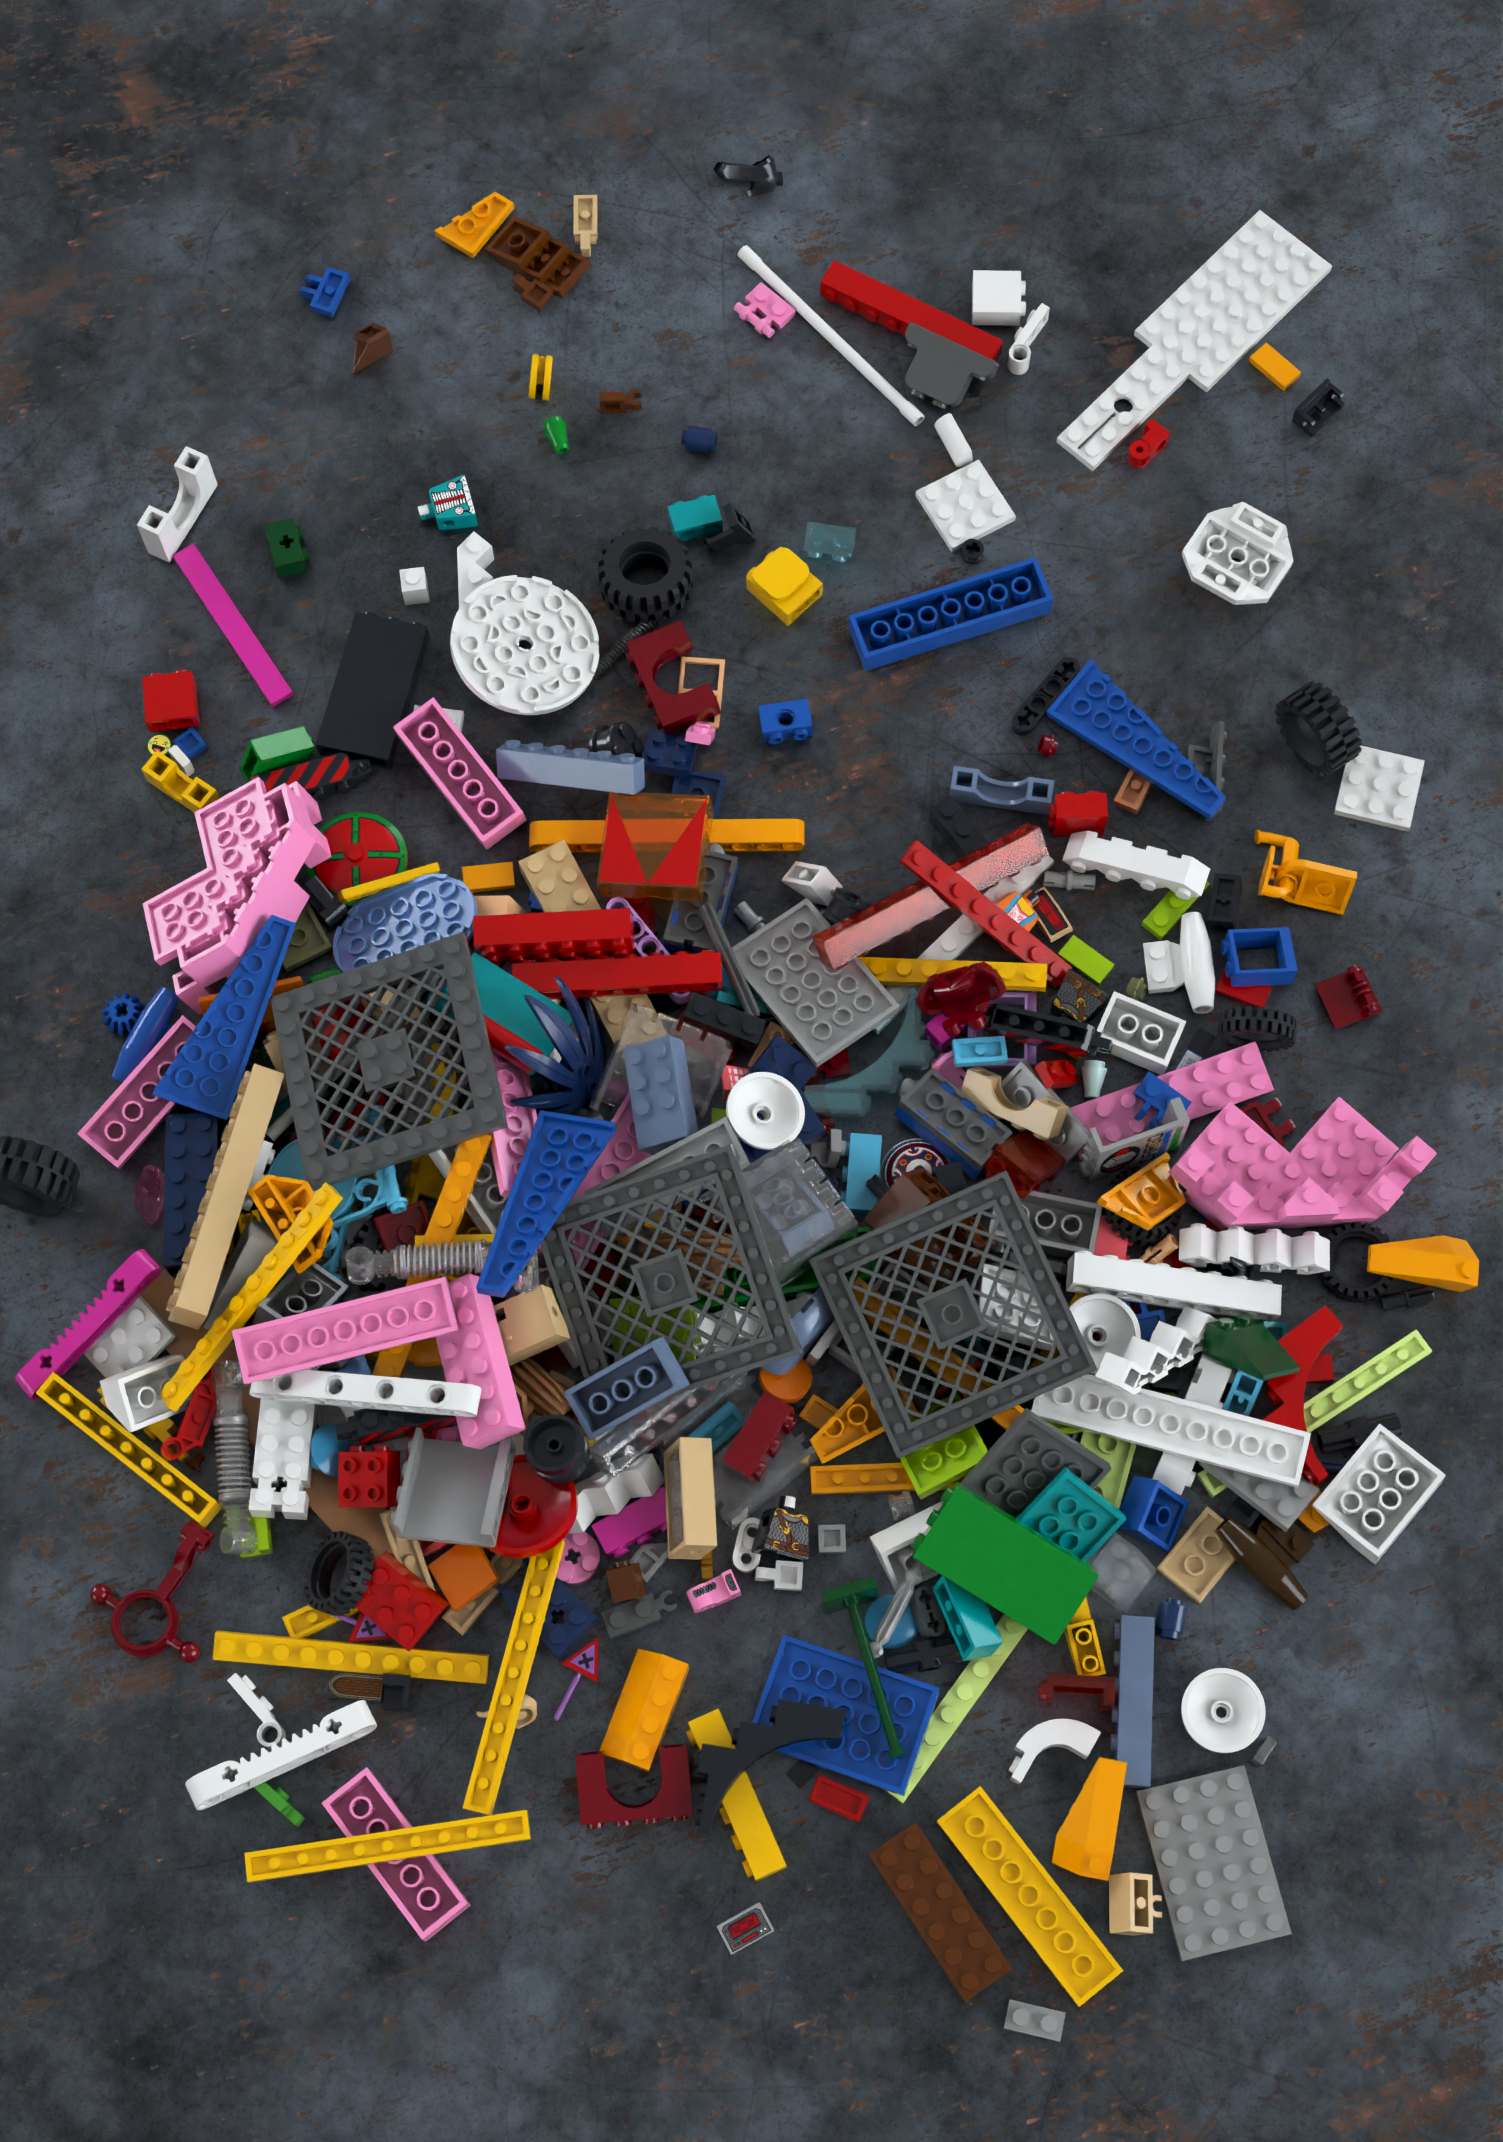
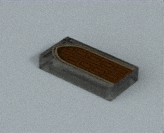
M330 1670L326 1698L356 1702L365 1700L367 1703L382 1704L384 1686L382 1685L383 1675Z

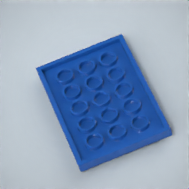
M783 1634L752 1723L774 1727L775 1723L769 1722L772 1705L778 1706L779 1699L845 1710L840 1742L822 1740L800 1742L775 1751L905 1796L940 1693V1688L877 1666L901 1748H904L906 1753L902 1757L890 1759L888 1755L890 1752L864 1662Z

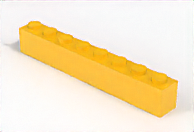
M54 1372L37 1390L36 1394L197 1523L206 1528L222 1509V1506L215 1499Z

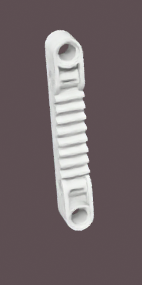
M360 1700L325 1716L320 1723V1728L316 1724L313 1725L311 1734L306 1729H303L302 1738H299L294 1733L292 1734L291 1743L283 1738L282 1747L280 1748L275 1743H272L271 1752L261 1748V1756L258 1757L255 1753H251V1761L249 1762L243 1757L240 1758V1764L236 1761H225L188 1779L185 1785L196 1809L204 1810L355 1741L377 1728V1724L366 1701ZM329 1728H333L334 1731H338V1734L334 1735L332 1731L329 1732ZM230 1775L231 1778H235V1781L230 1782L229 1779H225V1776Z

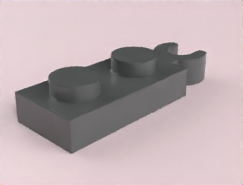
M672 1590L663 1591L659 1598L655 1600L651 1592L601 1612L610 1639L662 1620L659 1612L663 1610L665 1612L677 1610V1603L670 1606L664 1603L666 1597L673 1595Z

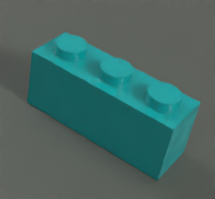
M942 1576L932 1589L963 1661L992 1656L1003 1642L1000 1632L990 1615L989 1607L985 1604V1601Z

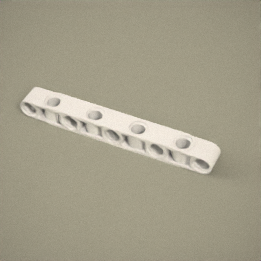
M302 1370L251 1383L249 1394L256 1398L476 1417L482 1389L465 1383ZM292 1381V1385L286 1389V1385ZM343 1385L342 1390L336 1394L337 1388ZM391 1389H394L391 1397L386 1399L387 1393ZM445 1393L444 1399L437 1403L438 1397Z

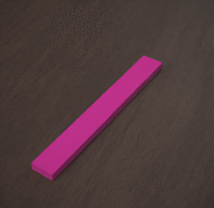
M194 543L172 555L272 708L292 697V690Z

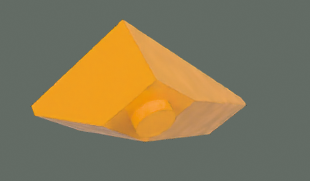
M1442 1235L1369 1245L1367 1272L1456 1292H1464L1478 1286L1479 1259L1466 1240Z

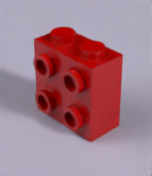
M177 670L174 673H153L142 677L145 722L150 732L200 726L197 685L192 671Z
M1066 791L1055 794L1054 804L1049 805V814L1047 815L1048 829H1052L1053 838L1070 837L1072 833L1087 830L1098 833V836H1103L1108 819L1107 793L1088 791L1084 794H1074L1073 792Z
M349 1446L348 1452H338L339 1507L398 1506L396 1495L397 1489L400 1486V1451H390V1446H373V1451H365V1446Z

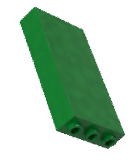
M958 1482L955 1483L953 1488L948 1486L940 1499L944 1503L938 1511L934 1509L926 1521V1524L929 1526L925 1533L919 1532L911 1545L914 1548L913 1557L1055 1645L1099 1577L1098 1569Z

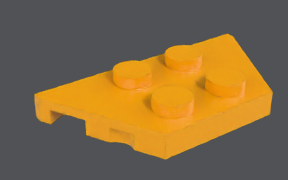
M1165 1152L1102 1195L1097 1203L1148 1231L1180 1209L1186 1203L1182 1190L1179 1188V1182L1167 1173L1170 1170L1168 1164L1170 1156Z

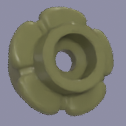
M1133 977L1130 980L1126 990L1127 997L1137 1001L1139 998H1144L1148 985L1144 984V978L1137 979Z

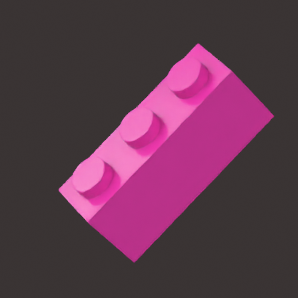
M664 1487L659 1488L653 1496L642 1497L624 1507L618 1514L609 1515L591 1525L607 1558L612 1556L614 1559L619 1558L629 1551L628 1547L636 1543L639 1546L647 1543L653 1538L652 1534L659 1530H662V1532L667 1531Z

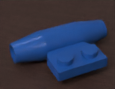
M161 987L143 1009L121 1048L112 1074L113 1079L123 1083L172 1028L173 1025L170 1024L179 1001L176 993Z

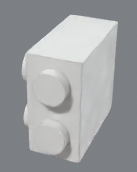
M973 270L972 325L1020 326V318L1025 316L1026 302L1021 301V295H1025L1026 281H1021V271Z

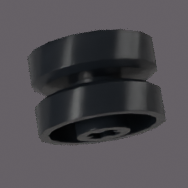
M549 1414L539 1418L529 1427L524 1436L523 1450L526 1459L540 1478L551 1484H566L576 1480L584 1473L590 1462L591 1450L586 1437L582 1434L579 1426L571 1418L564 1415Z

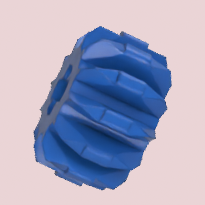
M124 992L122 998L114 993L115 1000L113 1002L106 1000L105 1003L108 1008L102 1009L101 1012L105 1016L102 1021L105 1026H109V1031L113 1034L118 1031L122 1037L127 1030L129 1033L131 1032L138 1017L145 1008V1005L139 1002L138 996L130 997L127 992Z

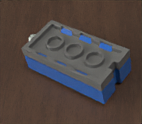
M712 843L706 849H700L696 886H677L663 937V944L666 950L672 952L689 950L693 951L694 954H699L703 950H714L716 953V948L700 915L699 908L702 905L711 903L723 928L738 872V857L726 855L721 845Z
M933 1068L920 1080L906 1078L899 1090L900 1101L894 1116L952 1163L960 1161L962 1170L972 1179L976 1180L988 1167L990 1159L995 1155H999L1006 1148L1013 1132Z

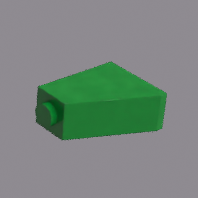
M304 726L252 739L248 744L239 769L248 783L254 775L306 762L309 760L314 749V741L307 734Z

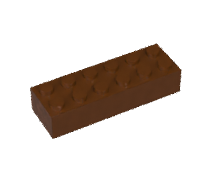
M916 1822L868 1855L963 2003L1012 1970V1967Z

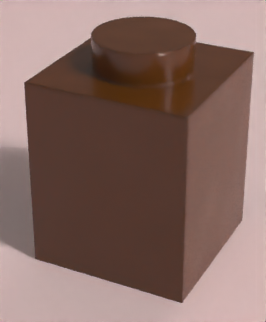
M629 1559L613 1563L614 1568L606 1571L613 1604L646 1595L639 1562L630 1564Z

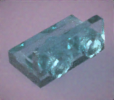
M808 522L803 551L808 552L807 557L822 559V554L832 555V560L846 562L847 558L853 557L857 529Z

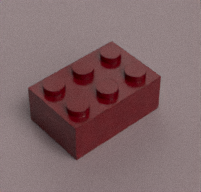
M765 1391L723 1457L722 1462L725 1469L751 1485H754L756 1480L760 1482L768 1470L766 1465L770 1457L775 1459L782 1448L780 1443L785 1434L789 1436L797 1423L793 1407Z

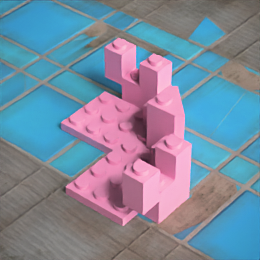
M257 777L194 812L207 868L143 903L154 960L161 966L176 957L179 958L182 971L172 976L176 995L199 1015L202 1012L198 997L218 993L215 982L225 976L229 979L271 915L296 923L310 897L294 881L303 863L311 869L332 857L327 838L314 826L322 821L318 803L297 781L290 785L283 783L273 790L266 792L264 781Z
M1340 1097L1331 1104L1289 1153L1229 1101L1167 1173L1187 1189L1183 1193L1185 1200L1221 1231L1228 1230L1230 1226H1240L1244 1230H1266L1270 1228L1289 1229L1314 1226L1335 1227L1342 1226L1345 1223L1353 1224L1354 1222H1360L1364 1225L1365 1223L1370 1224L1388 1212L1404 1193L1402 1191L1412 1178L1423 1171L1437 1153L1418 1136H1415L1386 1165L1399 1148Z

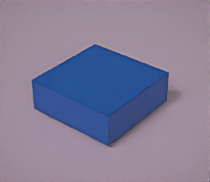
M190 727L172 740L173 744L177 745L189 760L208 748L205 741L193 727Z

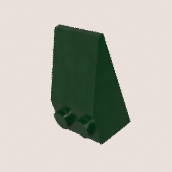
M1237 1314L1236 1317L1219 1318L1218 1321L1206 1323L1202 1354L1262 1381L1299 1372L1300 1366L1262 1323L1253 1320L1252 1316Z

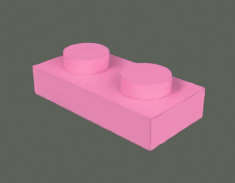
M696 721V724H691L686 731L685 741L710 745L715 738L716 728L711 727V724L708 722Z

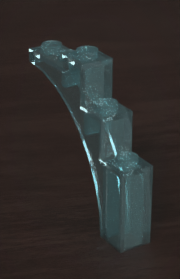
M911 988L907 992L905 1013L899 1031L890 1047L877 1061L862 1072L845 1080L825 1085H807L802 1088L803 1094L817 1116L863 1118L866 1115V1111L870 1112L871 1096H867V1093L895 1094L898 1091V1087H901L903 1083V1073L899 1072V1069L926 1070L930 1063L934 1062V1048L930 1047V1040H920V1037H924L925 1023L921 1021V1010L917 1003V995L921 988Z

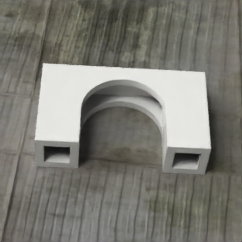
M187 446L174 464L179 478V490L169 513H165L149 505L137 524L148 553L169 563L173 558L172 555L177 552L218 485L208 456Z

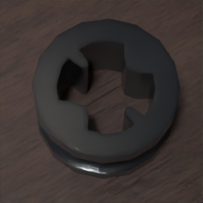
M968 539L962 545V559L969 564L980 562L983 558L984 546L977 539ZM972 548H975L976 552H974L973 555H970L969 551H971Z

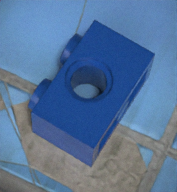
M808 698L758 706L763 743L778 744L783 740H804L808 736H812V720ZM790 721L791 724L788 726L781 725L780 722Z

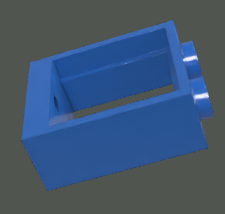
M1289 927L1228 930L1225 940L1221 942L1222 955H1226L1227 959L1225 973L1227 977H1230L1232 987L1293 984L1298 970ZM1275 946L1279 969L1240 970L1236 948Z

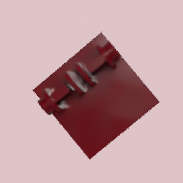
M1352 965L1347 968L1348 972L1314 984L1335 1030L1383 1012L1362 966L1358 968L1357 965Z

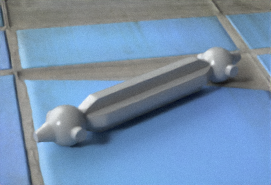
M917 1564L905 1573L906 1581L900 1585L875 1632L874 1642L870 1643L874 1659L883 1654L882 1646L889 1641L912 1598L914 1585L922 1581V1565Z

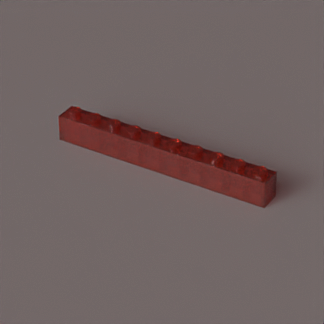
M1026 823L948 864V866L978 891H982L985 888L995 887L999 884L1000 880L1006 877H1013L1019 874L1020 870L1027 866L1040 863L1042 858L1049 855L1040 827ZM920 879L815 934L812 938L822 964L831 969H839L846 966L848 961L855 957L865 956L872 948L885 945L891 941V938L899 934L908 933L919 923L929 922L934 919L936 914L942 911H949L955 907Z

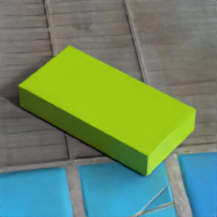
M1075 935L1070 938L1058 953L1061 959L1098 987L1115 965Z

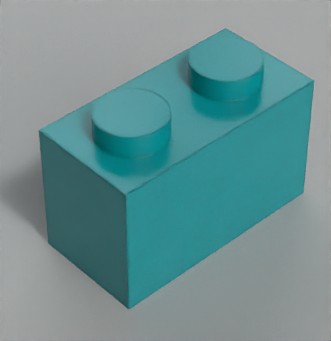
M703 495L695 500L679 501L671 506H667L668 519L673 536H677L682 542L723 532L722 517L715 495Z

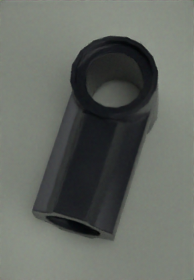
M316 876L301 887L310 896L307 902L315 910L316 917L327 929L333 927L347 915L348 909L345 904L340 903L338 897L333 896Z

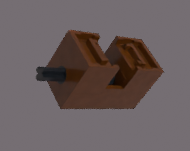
M924 1167L903 1173L891 1188L875 1174L866 1182L865 1186L879 1199V1202L864 1219L869 1223L870 1229L873 1231L942 1200L951 1194ZM972 1216L960 1223L973 1227L975 1218ZM980 1223L978 1224L977 1229L989 1233ZM952 1226L935 1234L948 1238ZM957 1226L952 1240L966 1245L971 1231ZM975 1233L970 1247L984 1252L989 1238ZM928 1236L910 1245L923 1249ZM932 1237L927 1251L941 1256L946 1242ZM995 1240L992 1241V1244H991V1246H990V1249L994 1246V1244H995L997 1241H995ZM950 1244L945 1258L959 1263L964 1249ZM903 1248L894 1251V1253L901 1255ZM907 1249L904 1257L906 1264L917 1267L921 1253ZM968 1251L963 1265L974 1268L982 1256ZM925 1255L921 1269L935 1274L939 1260ZM943 1262L938 1276L952 1281L957 1267ZM961 1269L957 1282L963 1280L970 1272ZM919 1273L925 1280L924 1284L929 1288L933 1278ZM937 1280L933 1291L936 1292L949 1286V1284Z

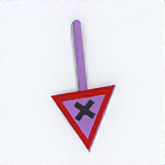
M362 1612L358 1620L345 1615H331L355 1625L348 1642L393 1639Z
M598 1637L561 1663L577 1673L554 1716L555 1721L559 1720L581 1675L598 1683Z

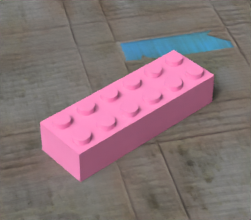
M434 697L393 727L399 739L486 850L527 821L523 811Z
M183 1015L77 1133L119 1170L162 1123L166 1115H169L178 1105L152 1094L196 1028Z
M468 1273L448 1283L459 1331L435 1338L446 1381L471 1384L482 1389L477 1416H456L463 1446L481 1450L524 1431L526 1428L491 1296L477 1293L476 1286L480 1277Z
M367 1767L322 1802V1805L346 1837L413 1827L372 1771ZM434 1855L367 1865L420 1938L425 1942L471 1906Z

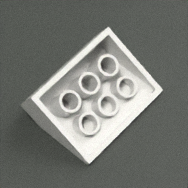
M1379 1424L1313 1503L1312 1507L1357 1551L1376 1564L1441 1485L1446 1475Z

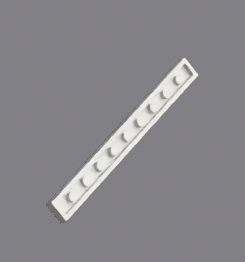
M1035 844L984 895L992 902L1013 891H1017L1022 895L1044 874V870L1047 871L1054 864V860ZM963 914L917 959L955 960L984 931ZM888 986L886 990L900 1005V1011L874 1028L873 1031L878 1035L917 997L921 987Z

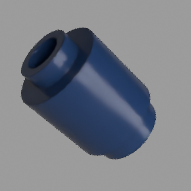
M689 425L688 429L682 432L681 444L685 445V450L709 453V451L715 452L718 433L713 432L710 428Z
M1166 1598L1165 1602L1159 1603L1155 1627L1158 1630L1157 1637L1179 1641V1636L1183 1634L1187 1608L1182 1606V1601Z

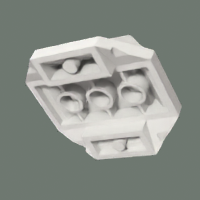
M1245 502L1208 513L1182 551V557L1191 581L1234 605L1267 603L1293 564L1286 525ZM1237 558L1240 559L1241 562H1235L1232 559Z

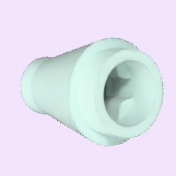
M1085 1060L1084 1066L1081 1067L1084 1098L1096 1099L1100 1097L1107 1069L1103 1061Z

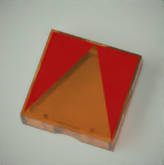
M609 792L596 883L601 896L620 898L659 897L666 900L702 901L706 876L705 858L707 847L710 843L714 813L710 796L639 792L631 795Z

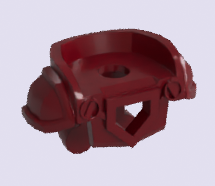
M974 963L969 967L964 966L929 976L928 980L919 990L917 1003L924 1014L937 1015L943 1013L945 1018H948L942 1024L948 1036H955L961 1032V1025L969 1024L973 1030L983 1028L986 1025L983 1013L989 1009L990 999L995 1000L1002 997L1006 992V986L998 971L988 963Z

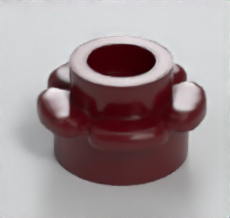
M1053 734L1049 736L1042 735L1040 738L1038 754L1044 755V758H1049L1050 755L1056 753L1058 741L1054 740Z

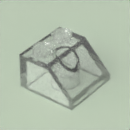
M1115 1532L1091 1565L1098 1569L1099 1577L1091 1589L1126 1614L1157 1569L1138 1548Z

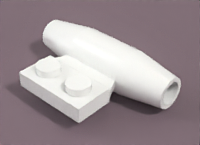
M1188 912L1181 916L1180 945L1169 942V940L1143 943L1149 994L1170 992L1185 984L1193 1012L1204 1014L1214 1009L1215 974L1211 942L1202 914L1199 912Z

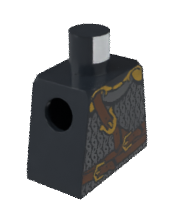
M1069 968L1052 1002L1050 1012L1056 1017L1089 1024L1107 1006L1110 994Z
M780 1496L779 1508L774 1507L763 1512L752 1545V1553L782 1561H809V1518L807 1515L795 1512L796 1498Z

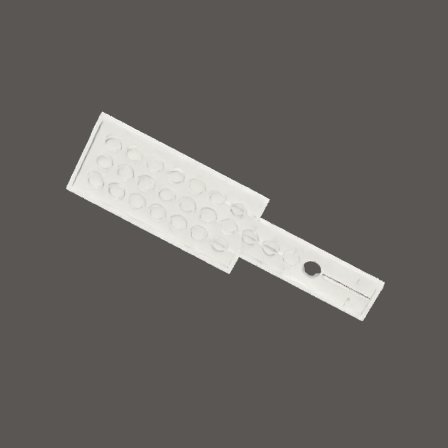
M1259 210L1135 330L1134 336L1146 344L1149 349L1057 437V443L1091 471H1094L1187 379H1190L1207 393L1331 271L1332 265ZM1120 399H1125L1132 404L1133 408L1130 412L1123 411L1119 413L1115 410L1114 403Z

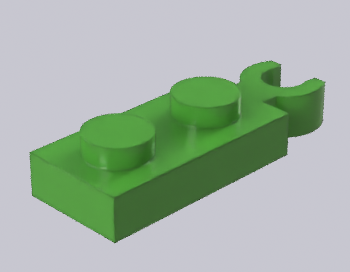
M263 1782L253 1787L295 1826L299 1827L306 1819L287 1802L290 1796L279 1786L273 1789L268 1783Z

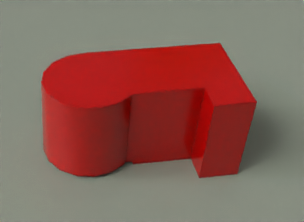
M1151 418L1145 424L1144 436L1140 440L1132 442L1129 446L1128 463L1134 468L1146 466L1168 444L1170 432Z

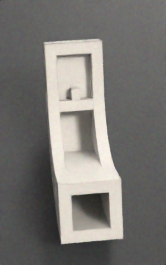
M1053 1719L1036 1725L1023 1735L1014 1748L1015 1751L1023 1756L1022 1758L1016 1756L1008 1771L1013 1773L1010 1780L1020 1785L1035 1757L1048 1748H1065L1086 1760L1101 1732L1086 1723L1072 1719Z

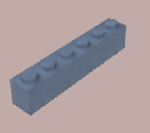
M508 740L504 745L496 749L497 778L635 795L645 788L644 758L635 757L631 753L613 755L611 751L589 752L587 748L570 750L566 749L563 745L545 747L542 743L537 742L521 744L519 740Z
M1121 1615L1119 1623L1114 1622L1113 1637L1118 1639V1650L1113 1651V1667H1117V1678L1112 1679V1695H1117L1116 1706L1111 1708V1723H1116V1733L1111 1734L1110 1751H1115V1760L1127 1762L1124 1788L1148 1789L1151 1785L1155 1617Z

